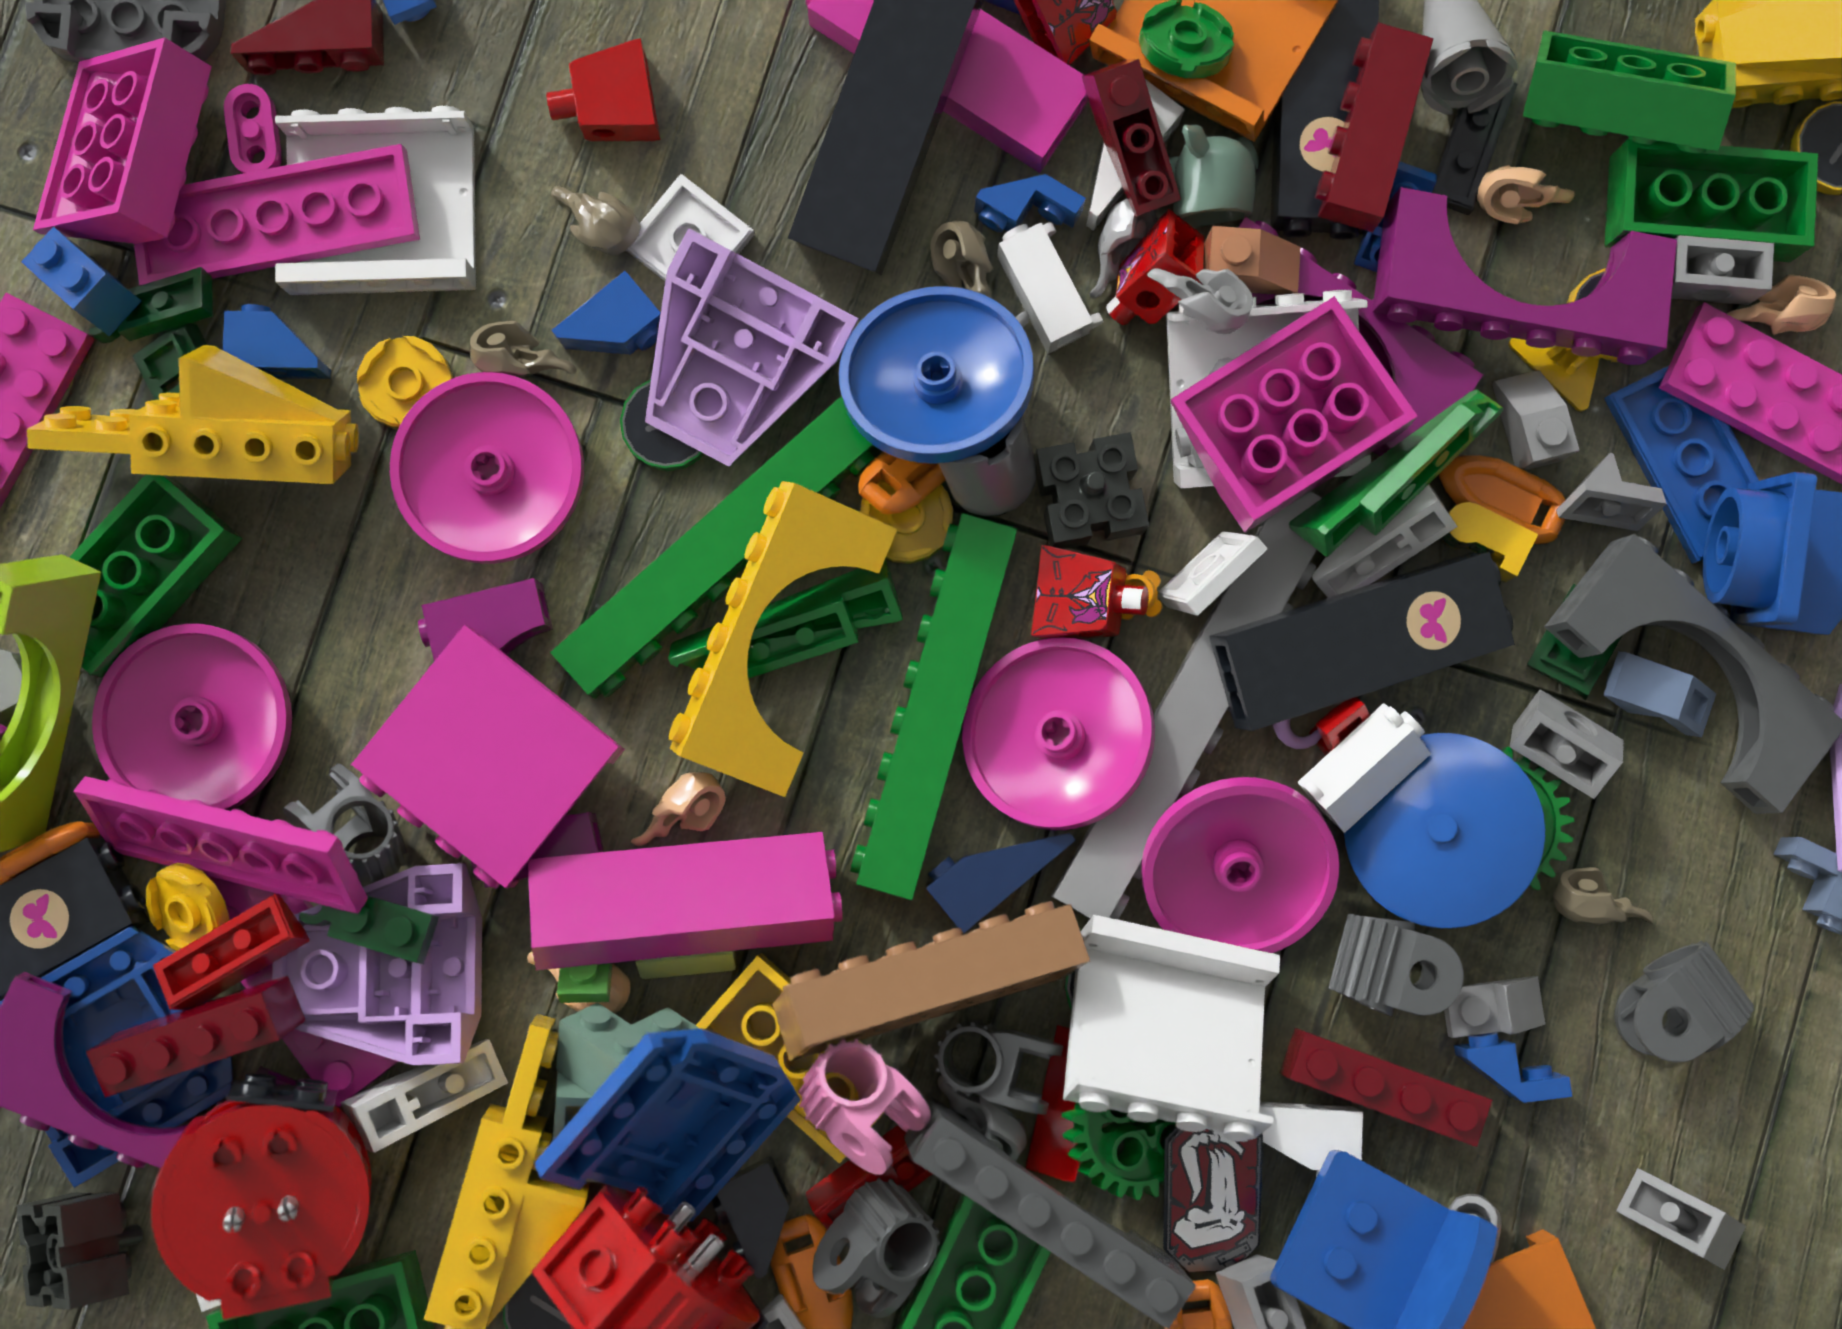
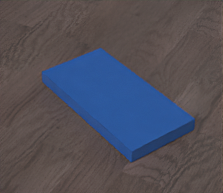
M1667 366L1608 395L1604 400L1650 486L1662 488L1667 503L1662 509L1689 560L1693 564L1704 557L1709 523L1722 493L1729 487L1747 489L1748 483L1759 481L1730 425L1659 388L1669 367Z

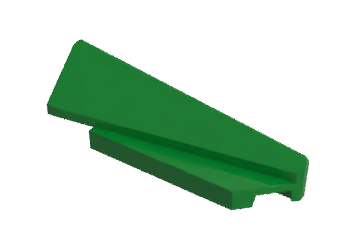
M1479 390L1469 392L1289 522V528L1327 558L1360 525L1376 536L1503 412V407Z
M884 560L879 574L858 568L768 604L761 614L751 637L747 660L748 679L858 643V633L856 630L858 628L903 620L887 560ZM714 626L672 642L668 657L670 664L675 667L683 664L695 670L699 667L703 669L710 650L707 649V641Z

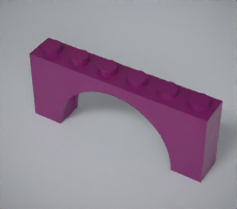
M1400 187L1388 201L1384 215L1372 312L1386 314L1388 319L1394 322L1410 323L1419 320L1434 323L1436 329L1443 331L1468 329L1479 331L1480 336L1486 339L1502 340L1511 337L1526 340L1528 346L1535 348L1560 346L1571 348V352L1578 356L1592 357L1603 354L1617 357V361L1622 364L1640 365L1646 363L1649 359L1667 348L1677 239L1631 231L1611 247L1606 270L1600 282L1589 296L1578 301L1554 306L1527 304L1495 291L1478 278L1467 266L1450 232L1447 217V196Z
M1247 217L1244 218L1238 227L1262 229L1278 237V233L1268 224L1262 221L1253 222ZM1300 248L1298 293H1304V302L1323 300V292L1333 290H1352V298L1367 300V308H1358L1359 332L1418 416L1403 433L1373 451L1378 456L1383 455L1463 396L1474 390L1483 374L1474 369L1475 365L1472 360L1462 353L1456 351L1448 352L1436 344L1435 337L1423 327L1394 322L1388 319L1386 314L1372 312L1374 299L1370 300L1358 292L1355 283L1348 277L1340 273L1331 274L1317 265L1318 261L1314 255ZM1252 293V297H1256V305L1275 304L1276 294Z
M535 578L421 605L424 618L418 620L421 640L425 647H431L434 661L464 625L476 630L507 656L530 638L553 630L543 584ZM587 812L565 815L531 859L605 852L596 813ZM471 861L472 868L474 871L477 865ZM528 863L516 876L518 881L529 879ZM484 882L485 888H489L490 886Z
M27 972L15 976L0 1006V1110L5 1108L20 1114L19 1121L37 1130L48 1131L51 1126L70 1133L68 1140L78 1146L96 1150L101 1145L118 1152L116 1158L130 1166L145 1168L148 1163L162 1168L170 1151L189 1124L164 1128L137 1125L111 1115L94 1103L75 1080L69 1068L64 1050V1016L72 990ZM260 1066L256 1072L276 1076V1084L297 1086V1080L263 1066Z

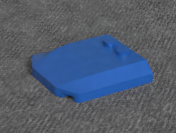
M130 926L41 978L72 990L64 1016L63 1044L69 1068L85 1094L100 1108L124 1121L148 1127H177L227 1097L234 1084L232 1056L104 1097L86 1051L119 1031L182 1011L169 1009L153 968L154 964L176 951L135 926ZM51 1126L48 1131H45L52 1142L48 1145L49 1149L74 1188L119 1161L116 1158L118 1152L101 1145L96 1150L78 1146L68 1140L70 1133Z
M704 1029L646 1033L534 1164L541 1179L579 1190L585 1185L586 1179L635 1193L639 1186L644 1187L648 1191L646 1196H649L651 1201L663 1209L660 1213L670 1216L685 1201L692 1205L696 1211V1214L689 1220L692 1222L801 1100L779 1062L771 1054Z

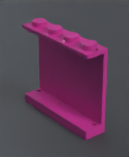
M464 625L351 765L363 774L359 778V782L364 787L381 798L385 793L390 795L401 804L396 811L404 819L418 828H421L425 823L439 835L435 839L438 846L457 859L462 854L477 865L473 873L487 885L497 889L500 884L505 888H512L519 883L516 876L607 763L614 764L625 748L476 630Z

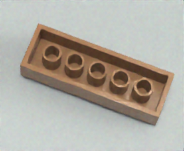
M1052 901L1041 903L1024 911L1025 915L1010 922L1007 914L996 916L979 923V929L973 930L966 935H963L961 928H955L933 936L934 942L918 949L914 941L887 949L886 956L870 963L868 956L863 955L838 964V970L825 976H821L820 970L815 969L791 977V983L783 987V992L773 1003L789 1061L823 1052L830 1044L834 1047L837 1046L842 1039L846 1043L854 1042L855 1039L860 1041L1064 979L1090 962L1071 904L1054 908Z

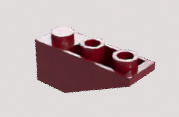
M313 0L232 43L231 54L245 71L262 76L273 75L276 73V70L295 69L298 72L307 74L319 73L323 71V68L341 67L353 72L366 71L369 69V66L384 65L383 11L376 0Z
M1139 59L1124 60L1081 76L1095 122L1134 216H1139L1181 200Z

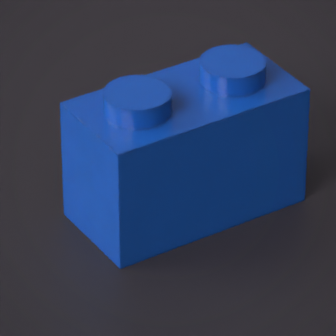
M52 227L22 260V263L73 310L108 336L118 328L141 302L138 297L93 257L55 227Z

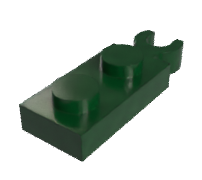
M202 267L131 288L129 290L141 302L129 316L125 318L110 336L98 327L89 329V334L100 343H110L120 335L128 341H133L212 317V276Z
M368 895L367 901L358 914L322 905L320 912L316 915L300 913L299 919L310 925L325 926L331 923L327 934L329 937L419 964H424L439 920V916Z

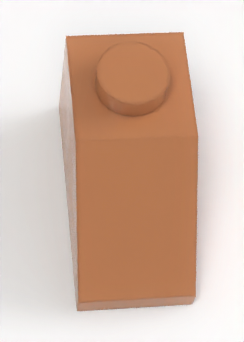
M1212 226L1204 243L1203 269L1213 271L1229 269L1243 281L1251 293L1276 295L1298 293L1301 247L1262 229Z

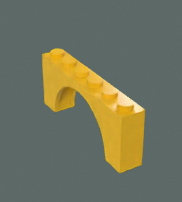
M782 481L780 487H774L767 497L763 513L767 515L761 532L754 533L746 547L744 557L748 560L742 577L735 578L728 590L726 604L729 605L723 622L716 623L709 635L707 649L710 650L703 669L699 667L690 680L688 695L691 698L685 713H679L672 723L669 732V740L672 743L669 749L680 757L785 797L804 752L779 738L765 723L753 701L748 681L747 660L755 626L772 599L787 585L808 573L830 567L846 566L857 567L879 574L897 529L801 485Z

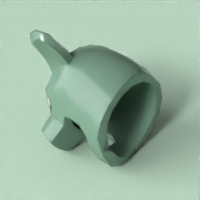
M1184 125L1182 133L1186 143L1179 157H1169L1181 200L1173 203V212L1195 229L1212 224L1242 220L1245 217L1251 216L1255 204L1256 169H1258L1259 157L1251 140L1245 137L1236 139L1224 136L1206 137L1201 126Z

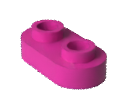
M241 84L236 86L227 94L224 101L228 147L233 165L242 174L280 167L282 152L279 129L275 123V116L277 114L274 102L257 85ZM254 107H258V115L252 119H248V111ZM265 152V157L260 163L252 162L256 153Z

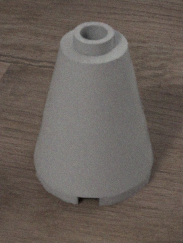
M1424 0L1422 35L1434 38L1421 82L1424 100L1430 108L1443 114L1454 115L1452 108L1467 107L1468 113H1472L1498 102L1512 88L1514 84L1512 77L1515 70L1518 72V64L1515 54L1478 0Z

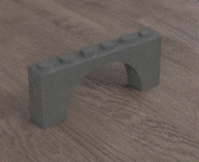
M1635 534L1611 541L1544 627L1579 658L1603 654L1616 639L1638 626H1657L1671 629L1696 641L1708 651L1724 671L1732 687L1737 704L1739 731L1736 751L1732 763L1720 783L1755 814L1782 813L1842 733V719L1834 713V706L1824 697L1813 694L1799 681L1800 677L1795 670L1783 663L1777 662L1764 650L1765 646L1759 638L1741 630L1731 621L1728 611L1722 605L1710 602L1694 588L1693 580L1686 573L1672 568L1658 555V549L1650 541L1637 537Z
M932 1096L929 1097L926 1103L931 1112V1120L922 1130L913 1131L908 1129L904 1135L913 1161L1167 1329L1170 1328L1196 1287L1170 1255L1132 1229L1129 1233L1122 1231L1074 1203L1005 1154L983 1136L971 1122Z

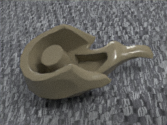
M560 186L552 189L551 196L566 204L579 225H571L570 232L587 246L609 255H619L626 251L637 239L641 229L640 223L633 210L616 197L605 192H599L598 198L586 193L571 192Z
M955 220L942 224L935 231L931 240V257L935 272L949 287L962 288L961 279H963L966 289L981 293L992 299L986 278L987 273L992 271L993 266L987 256L984 245L985 237L980 231L965 221Z
M503 321L484 325L475 331L470 338V359L481 372L504 373L521 378L546 369H561L569 374H574L577 371L573 363L559 359L550 349L532 351L540 342L516 321Z
M1596 867L1576 868L1563 872L1553 894L1555 908L1564 917L1576 923L1589 922L1595 925H1603L1611 922H1625L1628 917H1638L1648 923H1653V916L1644 908L1633 906L1627 897L1614 899L1612 894L1608 893L1603 873Z

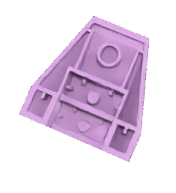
M688 228L666 274L645 422L715 460L731 466L838 361L859 318Z
M466 864L414 866L363 887L368 896L439 916L424 964L329 937L327 934L331 923L325 926L310 925L299 919L300 913L295 914V917L306 930L310 941L273 962L272 980L286 975L290 979L306 1019L304 1023L295 1028L296 1030L415 1066L461 1064L465 1062L481 1018L482 916ZM317 905L302 911V913L316 915L320 912L322 905Z

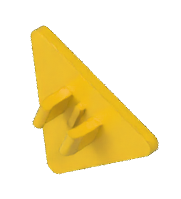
M1516 338L1509 340V347L1534 371L1540 370L1552 387L1579 412L1589 407L1599 360L1592 357L1575 355L1571 352V348L1560 346L1535 348L1528 346L1526 340Z

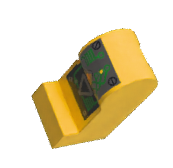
M1472 502L1460 503L1448 511L1458 527L1441 537L1445 544L1455 549L1468 548L1475 553L1490 552L1492 560L1499 568L1501 580L1504 582H1508L1518 576L1538 536L1537 533Z

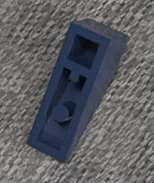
M1065 833L965 856L956 863L948 856L927 874L933 882L926 889L957 927L962 929L964 934L1076 840L1070 833Z

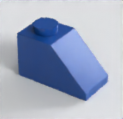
M624 271L551 331L565 349L631 355L638 348L644 351L657 342L661 312L629 274Z
M246 304L241 306V311H224L223 351L275 378L331 379V369L269 307Z

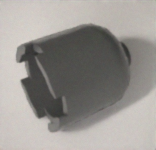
M1023 416L1004 438L990 448L962 460L939 463L957 504L966 511L985 517L1000 516L1013 511L1027 500L1036 485L1037 465Z

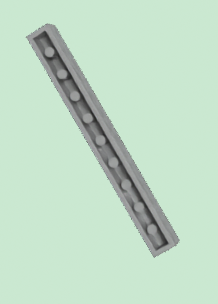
M1310 491L1261 523L1254 536H1258L1268 549L1222 592L1154 712V749L1144 778L1135 792L1122 806L1105 818L1090 825L1053 890L1051 897L1065 905L1071 904L1073 910L1089 919L1093 915L1119 919L1130 898L1124 894L1126 887L1132 877L1138 880L1142 877L1143 851L1153 827L1164 812L1174 804L1179 793L1186 795L1191 791L1200 775V771L1194 768L1203 751L1209 755L1212 753L1224 732L1223 729L1218 727V724L1225 711L1228 710L1230 712V708L1209 636L1293 609V606L1287 603L1295 587L1303 590L1313 575L1317 565L1311 563L1310 560L1317 549L1291 530L1289 522L1322 497Z

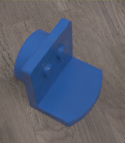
M1791 472L1748 483L1747 489L1729 487L1720 496L1714 508L1705 541L1703 583L1706 596L1710 602L1731 605L1730 620L1736 625L1829 635L1842 619V492L1817 490V477L1815 474Z
M1332 1150L1328 1153L1274 1266L1270 1280L1276 1288L1351 1329H1462L1486 1278L1494 1252L1498 1227L1481 1217L1450 1210L1345 1151Z

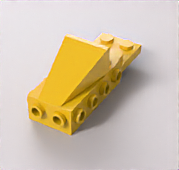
M1712 0L1695 18V36L1698 42L1699 56L1736 63V96L1732 108H1742L1758 103L1774 102V104L1783 105L1799 100L1820 99L1822 101H1832L1842 98V0Z
M203 345L179 358L180 393L159 394V400L146 401V406L138 410L114 409L110 410V416L91 415V408L61 407L60 413L45 415L44 421L27 429L28 449L130 454L131 474L334 484L351 467V452H357L359 443L358 425L351 424V410H338L211 345Z
M540 1014L535 1016L528 1030L507 1107L490 1104L482 1117L424 1320L445 1325L444 1329H486L532 1273V1269L584 1209L590 1182H586L579 1190L541 1179L534 1164L548 1148L553 1136L552 1133L544 1132L548 1118L538 1116L537 1113L548 1082L539 1079L542 1067H551L558 1047L559 1033L552 1031L555 1018Z

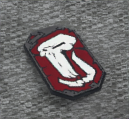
M1175 1126L1164 1138L1163 1250L1187 1273L1221 1271L1245 1260L1260 1245L1262 1133L1255 1139L1239 1142L1225 1138L1224 1132L1209 1129L1200 1132H1189Z

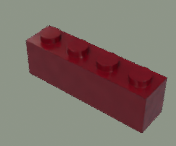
M1379 22L1369 39L1361 37L1353 60V66L1360 67L1356 83L1348 82L1340 106V110L1347 111L1344 126H1336L1328 148V154L1335 156L1331 172L1323 171L1315 194L1316 199L1322 200L1318 217L1373 232L1384 218L1434 38Z
M286 975L119 1031L92 1047L86 1053L104 1097H108L278 1041L304 1023L306 1019L290 979Z
M1294 1028L1279 1072L1293 1081L1475 1147L1478 1146L1493 1101L1472 1091L1298 1028Z

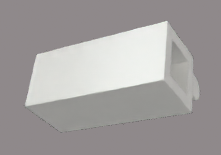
M1050 222L1044 225L1039 223L1028 228L1027 224H1022L1003 235V241L998 246L997 258L1023 308L1027 311L1029 319L1047 354L1089 334L1091 329L1099 326L1104 321L1100 313L1089 315L1049 238L1056 233L1053 223Z
M1383 703L1297 783L1312 802L1345 833L1431 754L1420 739L1425 731L1406 711L1399 715L1395 709Z

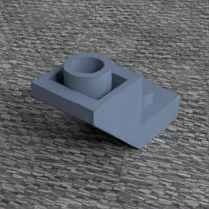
M1618 651L1614 666L1607 676L1604 696L1627 713L1660 717L1684 735L1702 737L1716 693L1693 675L1627 652Z
M1780 837L1773 855L1788 861L1787 869L1791 872L1815 880L1802 910L1819 917L1816 923L1818 926L1842 935V872L1838 871L1837 853L1802 837Z

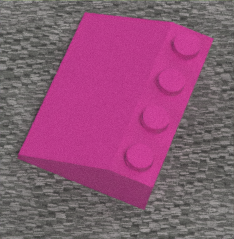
M165 37L80 61L33 231L46 235L52 227H55L66 237L135 244L167 238L175 223L174 210L179 191L186 181L187 172L185 168L191 146L198 135L196 126L201 106L208 96L209 87L207 83L212 66Z
M1335 296L1184 390L1170 401L1215 489L1245 533L1403 433L1418 417Z

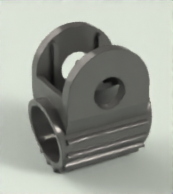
M339 763L329 770V776L338 788L335 792L337 795L317 812L312 814L299 800L295 803L291 801L283 808V812L292 826L314 832L325 830L334 834L333 828L339 816L352 808L357 815L334 835L342 842L343 849L353 869L357 872L362 887L397 874L400 867L406 865L403 854L407 853L393 810H388L384 801L379 802L374 799L370 790L359 782V778ZM373 836L385 838L383 843L371 852L363 854L348 852L356 842L364 838Z
M1348 914L1328 989L1390 1017H1393L1395 1008L1418 1015H1433L1450 1007L1458 998L1464 980L1463 966L1459 956L1449 944L1436 937L1415 932L1416 923ZM1418 962L1421 967V976L1415 984H1412L1410 970Z
M1700 941L1696 944L1692 943L1691 945L1671 951L1645 966L1643 969L1645 974L1626 987L1619 996L1614 1016L1619 1035L1632 1049L1666 1061L1685 1062L1697 1058L1704 1052L1714 1051L1730 1041L1746 1025L1751 1017V1013L1755 1009L1753 1008V1003L1707 941L1704 943ZM1667 1012L1666 1024L1662 1026L1663 1015Z
M982 1019L971 1023L970 1021L959 1023L956 1028L946 1031L947 1037L944 1040L937 1042L940 1049L939 1053L934 1055V1058L938 1059L939 1065L936 1072H941L944 1078L942 1083H948L952 1086L954 1093L958 1091L966 1092L967 1097L977 1093L992 1103L1026 1112L1047 1114L1049 1103L1041 1100V1094L1015 1086L1024 1052L1049 1059L1053 1055L1062 1056L1064 1045L1014 1029L998 1030L995 1028V1023L984 1024ZM964 1032H977L985 1036L995 1049L997 1056L996 1068L991 1078L987 1081L969 1080L960 1074L955 1067L953 1048L957 1039Z
M881 1178L871 1183L866 1181L865 1185L854 1190V1193L846 1201L844 1212L834 1220L821 1239L813 1260V1279L820 1289L830 1294H843L854 1285L856 1301L861 1311L874 1318L886 1317L902 1305L915 1287L918 1278L928 1270L934 1258L937 1257L936 1251L940 1242L936 1234L939 1233V1230L933 1224V1220L901 1184L897 1185L892 1179L885 1182ZM845 1246L849 1247L847 1257L837 1266L838 1255Z

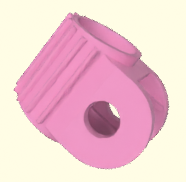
M842 1039L835 1047L830 1044L824 1053L819 1055L804 1076L803 1081L805 1083L798 1091L802 1095V1102L799 1104V1107L804 1108L805 1119L810 1120L815 1125V1129L825 1131L830 1141L852 1162L870 1173L881 1175L892 1164L890 1153L892 1147L875 1132L871 1125L884 1112L905 1132L908 1129L920 1131L931 1120V1112L917 1089L896 1069L885 1065L881 1058L882 1055L873 1050L871 1044H861L858 1039H855L854 1042L846 1043ZM835 1072L846 1076L856 1087L859 1101L845 1100L834 1094L826 1082L825 1073Z

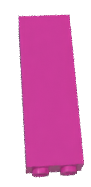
M806 0L809 26L855 54L874 0ZM980 9L943 111L1041 173L1089 99L1081 77L1083 76L1082 73Z
M823 832L545 857L528 861L531 943L536 970L833 941L834 922L842 921L840 892L831 893L829 880L836 878L835 853L833 849L825 850Z

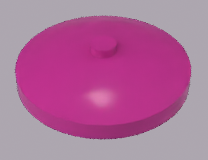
M478 372L466 374L445 381L431 389L406 414L398 428L391 449V487L397 506L406 522L424 541L437 550L456 559L472 563L496 564L509 562L527 556L543 547L568 522L576 508L583 487V450L576 429L567 414L549 394L538 386L519 377L504 373Z
M180 624L165 627L151 632L131 644L117 657L106 672L99 686L92 714V732L95 749L99 761L110 779L140 790H158L169 797L186 801L196 799L206 803L208 806L227 811L251 799L274 776L286 754L292 729V710L289 693L284 679L273 661L263 650L245 637L226 629L204 624Z
M1076 638L1042 639L1025 644L1006 654L979 681L972 693L964 716L962 733L963 752L966 765L976 786L983 796L1005 815L1022 824L1039 829H1076L1095 823L1110 815L1122 806L1138 788L1147 772L1153 754L1155 742L1154 714L1148 695L1139 679L1112 652L1097 644Z
M1238 777L1215 781L1196 788L1181 797L1164 812L1147 839L1143 851L1141 875L1148 906L1163 930L1275 953L1306 935L1327 911L1337 888L1339 855L1336 842L1327 822L1314 804L1305 796L1275 781L1262 778Z

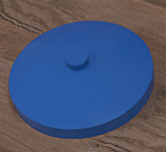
M948 286L926 287L902 293L885 301L859 322L848 338L842 352L839 366V385L844 406L850 420L859 433L875 447L887 454L912 462H952L974 456L990 448L1015 427L1023 416L1033 391V354L1026 332L1019 321L997 301L981 293L964 288Z
M1453 733L1425 734L1420 739L1431 754L1344 833L1345 846L1351 866L1360 883L1388 911L1409 922L1426 927L1453 929L1473 926L1485 922L1508 909L1522 896L1531 884L1540 866L1544 850V814L1539 797L1531 781L1524 771L1504 752L1489 743L1466 735Z

